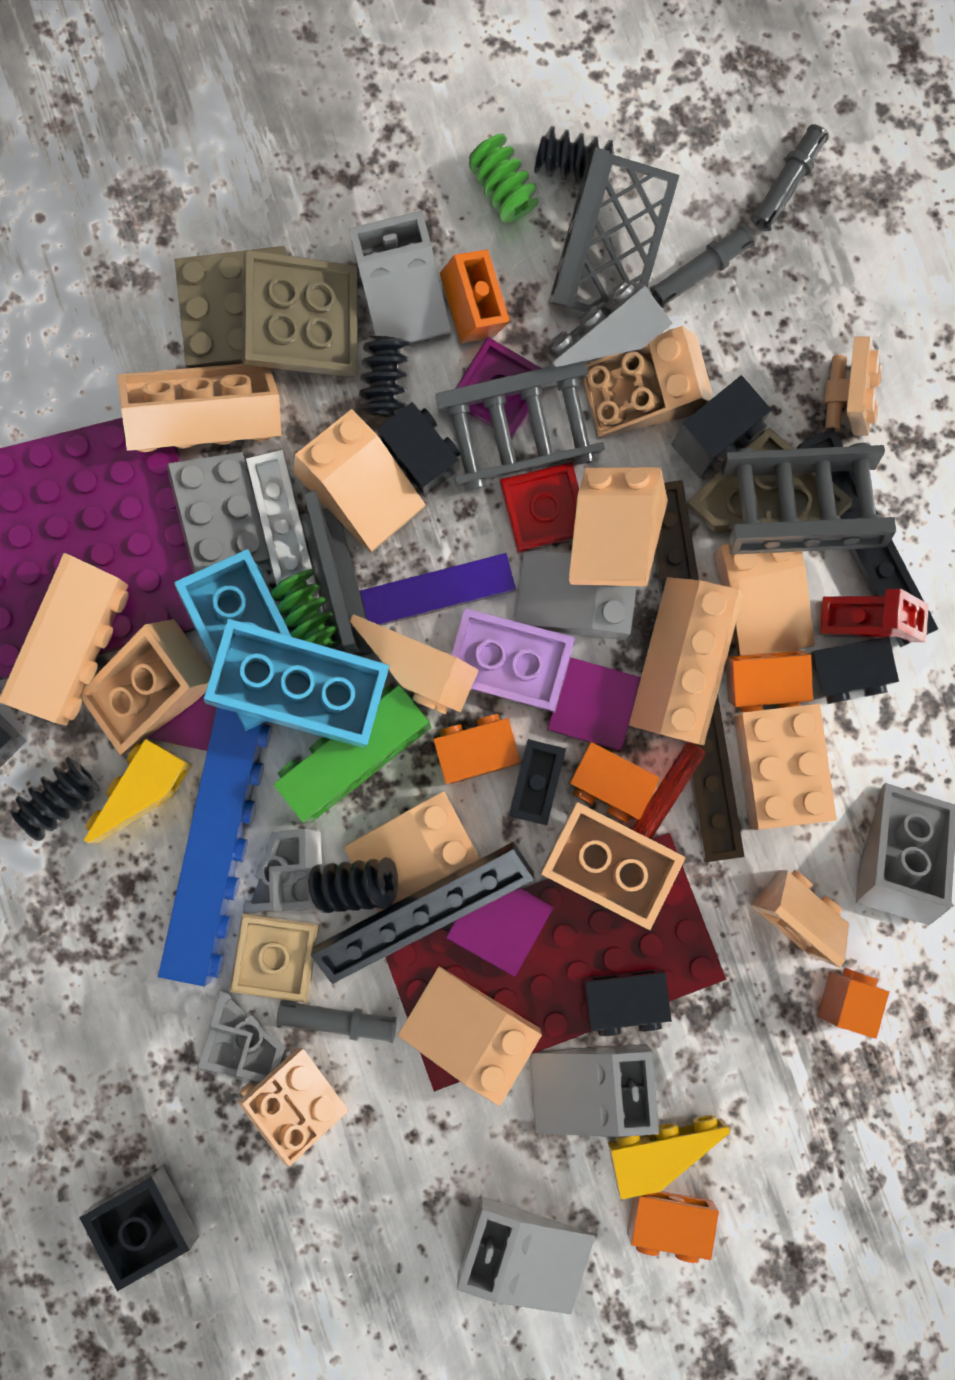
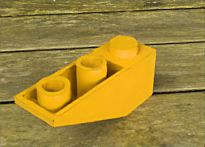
M145 739L142 744L137 743L128 755L127 763L130 765L122 777L117 776L106 792V796L109 799L103 809L96 810L88 820L85 829L89 832L85 836L84 841L87 843H100L173 798L193 764L155 741Z
M706 1115L693 1119L692 1125L678 1127L677 1123L658 1125L659 1134L616 1137V1140L609 1141L608 1147L616 1187L621 1200L661 1192L730 1134L729 1126L723 1119H717L715 1115Z

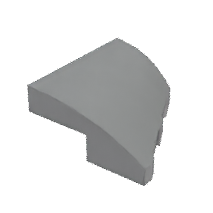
M297 829L272 832L266 846V858L259 865L255 875L259 879L252 900L245 901L244 913L317 909L311 900L308 879L311 869L317 864L322 865L321 831Z
M220 991L198 1069L248 1083L253 1082L257 1085L282 1062L285 1046L260 1026V1023L251 1014H247L235 1003L228 993Z

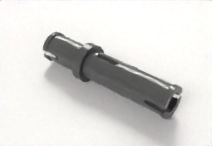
M816 124L809 125L806 130L807 132L796 149L790 151L786 156V165L757 211L751 217V221L756 223L755 226L764 231L772 230L774 223L803 177L809 175L815 166L813 161L829 139L828 132L824 133L825 129Z
M742 224L719 242L712 241L706 245V251L680 267L658 284L650 287L652 296L660 307H666L668 303L694 287L716 270L723 271L730 264L729 261L749 247L754 246L753 234L746 225Z
M281 1000L276 1024L277 1026L283 1025L349 1035V1039L355 1041L362 1037L393 1043L397 1017L365 1014L363 1009L355 1008L352 1012Z

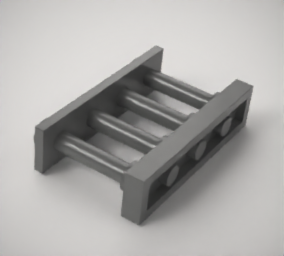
M586 361L559 367H546L435 393L438 413L447 411L448 417H452L465 471L464 475L455 476V486L464 485L465 491L486 487V479L571 459H574L575 465L596 461V454L605 450L604 442L589 444L577 387L580 386L579 380L584 379L588 375ZM557 386L558 391L563 393L575 449L553 453L540 398L543 395V389ZM520 394L521 400H526L538 457L516 462L503 404L507 403L506 397ZM484 403V407L489 408L502 466L480 471L467 413L470 412V405Z
M861 442L849 447L765 451L740 448L736 452H727L726 460L721 469L722 477L737 476L742 522L734 524L729 538L730 555L887 547L897 532L895 517H881L876 514L870 470L877 468L885 453L884 445L871 446L869 443ZM854 471L860 517L857 519H841V517L837 516L831 472ZM815 473L821 517L819 520L802 521L800 518H797L792 474ZM776 474L781 520L779 522L762 523V521L758 520L753 475Z

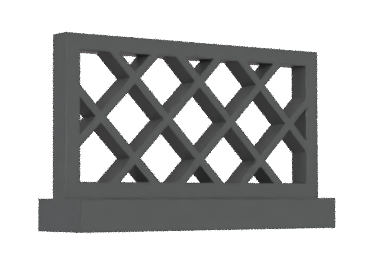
M594 147L589 152L548 303L586 312L593 306H597L602 302H608L609 298L596 274L615 264L622 280L627 284L632 281H639V284L645 285L647 288L680 175L609 154L610 151ZM612 165L626 169L633 182L631 186L615 194L608 180ZM635 172L647 176L639 180ZM653 177L667 181L663 199L651 205L641 184ZM636 188L646 209L628 219L618 198ZM606 189L610 198L602 202ZM613 202L622 223L604 232L598 220L600 208ZM661 205L659 215L657 217L654 208ZM648 213L655 225L652 237L640 243L631 222ZM625 226L635 247L617 257L607 236ZM596 228L600 236L592 240L594 229ZM602 240L612 260L594 270L587 254L590 246ZM650 243L649 250L646 255L643 247ZM638 251L644 263L642 274L629 280L620 260ZM585 265L589 274L581 278ZM592 278L601 298L589 305L575 301L579 285Z
M315 490L304 493L309 513L302 514L301 519L317 582L320 584L321 597H325L327 600L323 604L325 612L331 611L333 614L327 620L328 625H338L339 629L331 637L332 640L342 641L341 644L334 648L335 650L356 656L373 653L374 651L350 622L353 614L366 620L367 617L343 524L327 508L324 509Z

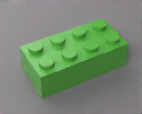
M389 685L382 691L367 746L361 748L321 737L309 747L312 754L303 761L298 762L295 759L284 766L277 773L280 779L273 785L302 822L313 823L432 727L400 685L395 689H392Z

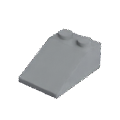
M523 551L515 622L555 632L627 640L631 634L636 586L570 585L569 572L572 552Z
M885 783L881 788L859 867L856 903L929 926L949 911L952 906L955 858V804Z

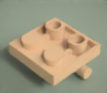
M870 336L854 337L850 379H845L847 357L844 355L832 357L830 380L826 381L824 405L827 406L825 430L834 428L835 432L840 431L842 408H847L853 436H869L870 423L876 424L878 400H875V388L873 387H880L882 365L879 364V350H873Z
M297 1048L256 1086L253 1082L243 1086L240 1090L243 1098L237 1102L282 1163L289 1167L348 1111L304 1049Z

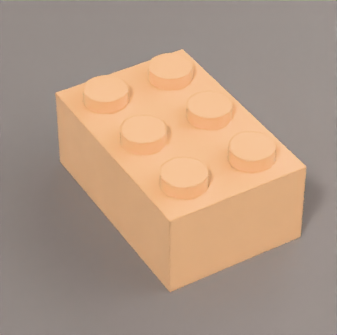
M820 703L743 712L734 716L749 830L836 821Z
M576 802L539 874L651 930L686 857Z

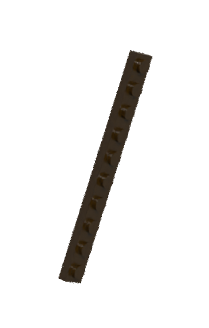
M683 480L664 483L668 502L654 555L661 598L667 577L699 580ZM717 694L705 744L700 745L684 741L703 860L706 863L745 857Z

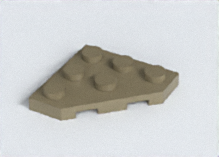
M770 427L747 447L754 451L794 449ZM721 471L687 501V508L713 532H732L734 524L742 522L737 476L722 477ZM815 473L792 474L797 518H800L802 521L819 520L821 517ZM776 474L753 475L758 520L762 521V523L779 522L781 520ZM833 483L836 514L840 517L852 506L853 499Z

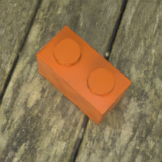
M489 250L453 255L439 274L460 343L484 340L487 337L494 338L510 322Z
M799 650L727 656L728 702L735 707H739L741 712L763 710V705L778 704V708L801 706V702L813 701L810 654Z
M494 714L477 719L478 726L463 730L462 725L459 724L439 730L441 737L433 740L446 785L521 764L508 718L500 720L499 715Z
M590 742L567 785L575 788L572 795L590 805H593L596 799L609 806L607 814L627 823L629 818L640 820L661 778Z
M848 968L843 969L842 975L829 971L817 1016L836 1027L877 1039L890 991L877 987L879 979Z
M665 1191L633 1197L627 1235L631 1246H636L638 1252L646 1255L657 1256L660 1254V1251L674 1253L677 1259L688 1263H698L699 1258L711 1260L719 1210L712 1200Z

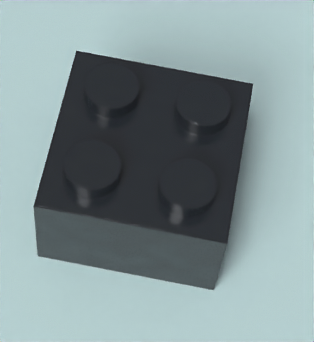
M740 375L681 424L671 445L699 478L709 471L715 475L722 469L727 452H736L737 448H747L759 438V434L767 427L764 421L772 409L748 381Z
M163 1165L94 1203L79 1217L117 1292L190 1251L199 1238V1234Z

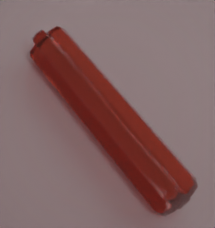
M687 742L648 802L640 820L636 821L631 830L649 839L653 838L704 758L705 751L700 746L692 742Z

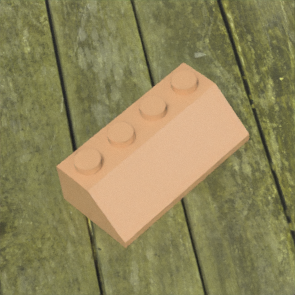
M235 364L117 374L127 451L150 452L160 447L170 446L190 448L202 443L225 445L232 443L234 440L252 439L255 441H265L271 437L282 436L279 393L271 368Z
M64 553L2 691L0 703L65 726L68 725L69 720L75 719L82 705V699L79 698L85 684H89L96 674L98 665L95 661L100 649H104L111 640L113 634L111 624L116 613H120L127 603L129 593L126 590L128 584L105 571Z
M667 577L629 726L700 745L705 744L743 594L739 589L701 580Z

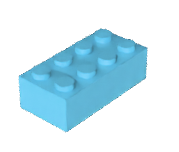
M249 549L174 582L177 593L213 666L227 619L291 637ZM237 713L245 731L266 722L265 720Z
M227 619L204 696V702L207 705L364 748L368 745L390 665Z

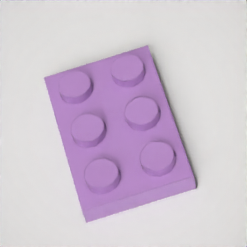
M464 608L451 655L479 670L471 690L555 713L575 644V637Z

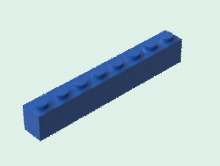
M216 708L158 973L159 978L205 987L212 982L213 978L219 977L223 963V955L218 954L221 939L227 938L231 926V916L226 915L229 900H235L240 878L235 877L238 862L244 861L248 846V840L243 839L246 823H252L256 809V801H252L251 797L254 785H260L264 771V763H259L262 747L268 748L272 734V726L267 725L268 721L245 731L236 712Z

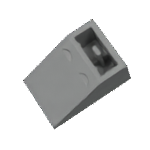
M422 210L348 228L375 336L396 337L414 343L450 334V324Z
M623 281L607 294L609 301L602 307L597 309L593 306L577 319L580 325L569 334L566 331H562L548 343L550 350L545 353V356L555 367L639 350L644 348L673 323L645 285L634 281L627 284Z
M647 1044L539 1051L530 1055L536 1133L608 1137L659 1134L653 1052Z
M482 1196L457 1274V1290L495 1303L571 1314L595 1234Z

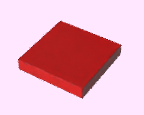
M573 462L500 479L499 483L517 554L523 553V551H531L573 541L579 492Z

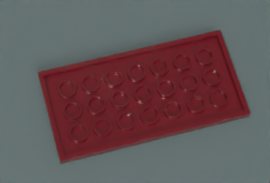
M670 833L651 839L677 852ZM683 865L651 930L549 878L521 888L554 908L516 977L447 939L446 937L454 922L385 957L407 1018L440 966L539 1027L542 1036L531 1054L591 1032L588 1026L582 978L662 969L666 973L669 1002L727 980ZM420 1052L434 1092L460 1082Z

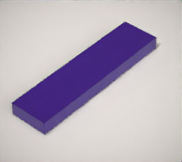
M507 553L360 590L367 620L383 626L514 592L516 587Z

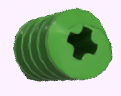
M501 133L481 142L471 152L469 168L476 174L477 182L484 186V193L488 198H491L493 208L499 211L500 220L504 223H511L530 213L538 205L539 200L538 198L531 199V196L536 192L537 186L534 183L524 185L529 179V173L526 170L517 172L522 162L519 158L511 159L515 150L512 146L503 147L507 142V137Z
M313 569L300 571L280 581L278 586L272 590L271 596L274 601H282L277 608L281 615H288L284 619L287 628L295 629L291 632V637L332 649L341 644V640L331 639V636L339 630L338 625L325 626V622L332 617V612H319L318 610L327 601L326 598H313L312 596L320 588V584H307L306 582L314 574Z

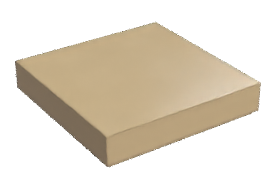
M242 913L229 992L307 1003L314 960L310 955L312 947L317 945L320 924Z

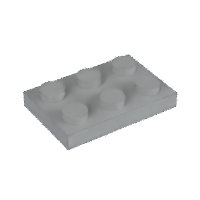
M243 452L168 463L167 472L193 574L249 549L255 564L268 563L270 557Z

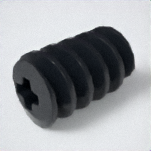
M551 126L546 135L541 137L534 173L537 174L543 164H545L546 175L552 177L559 167L562 180H566L571 171H574L575 182L580 184L589 152L594 147L599 148L598 137L594 136L589 145L585 146L584 133H579L573 143L570 142L569 130L565 129L560 139H556L555 126ZM608 140L603 149L610 151L609 154L614 155L613 140Z
M369 336L374 341L364 343L363 350L373 356L364 358L361 365L371 370V372L361 374L360 380L370 385V387L360 389L359 396L369 402L358 405L357 410L366 415L392 417L395 415V410L406 407L405 403L396 399V395L407 393V388L397 384V380L409 377V373L399 369V364L410 362V357L401 354L400 349L411 347L412 342L389 336Z
M70 757L65 758L69 769L67 772L57 766L52 768L57 780L53 782L45 776L40 778L44 788L43 791H39L33 786L28 787V792L32 798L30 801L19 795L15 798L19 810H11V814L17 824L36 841H41L45 838V830L54 831L57 829V820L67 821L70 817L69 809L74 812L81 810L83 806L81 799L86 802L92 801L95 797L93 789L100 792L98 784L90 773Z
M387 857L381 859L380 863L377 859H369L366 864L362 860H356L352 864L345 861L340 863L339 866L335 863H329L325 867L317 864L309 873V893L313 904L322 913L345 912L347 910L359 911L360 909L372 910L375 907L387 908L392 905L398 891L397 868L391 858Z

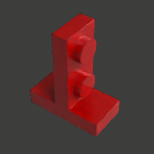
M886 589L885 596H823L820 634L826 637H901L909 642L926 643L929 604L902 589Z

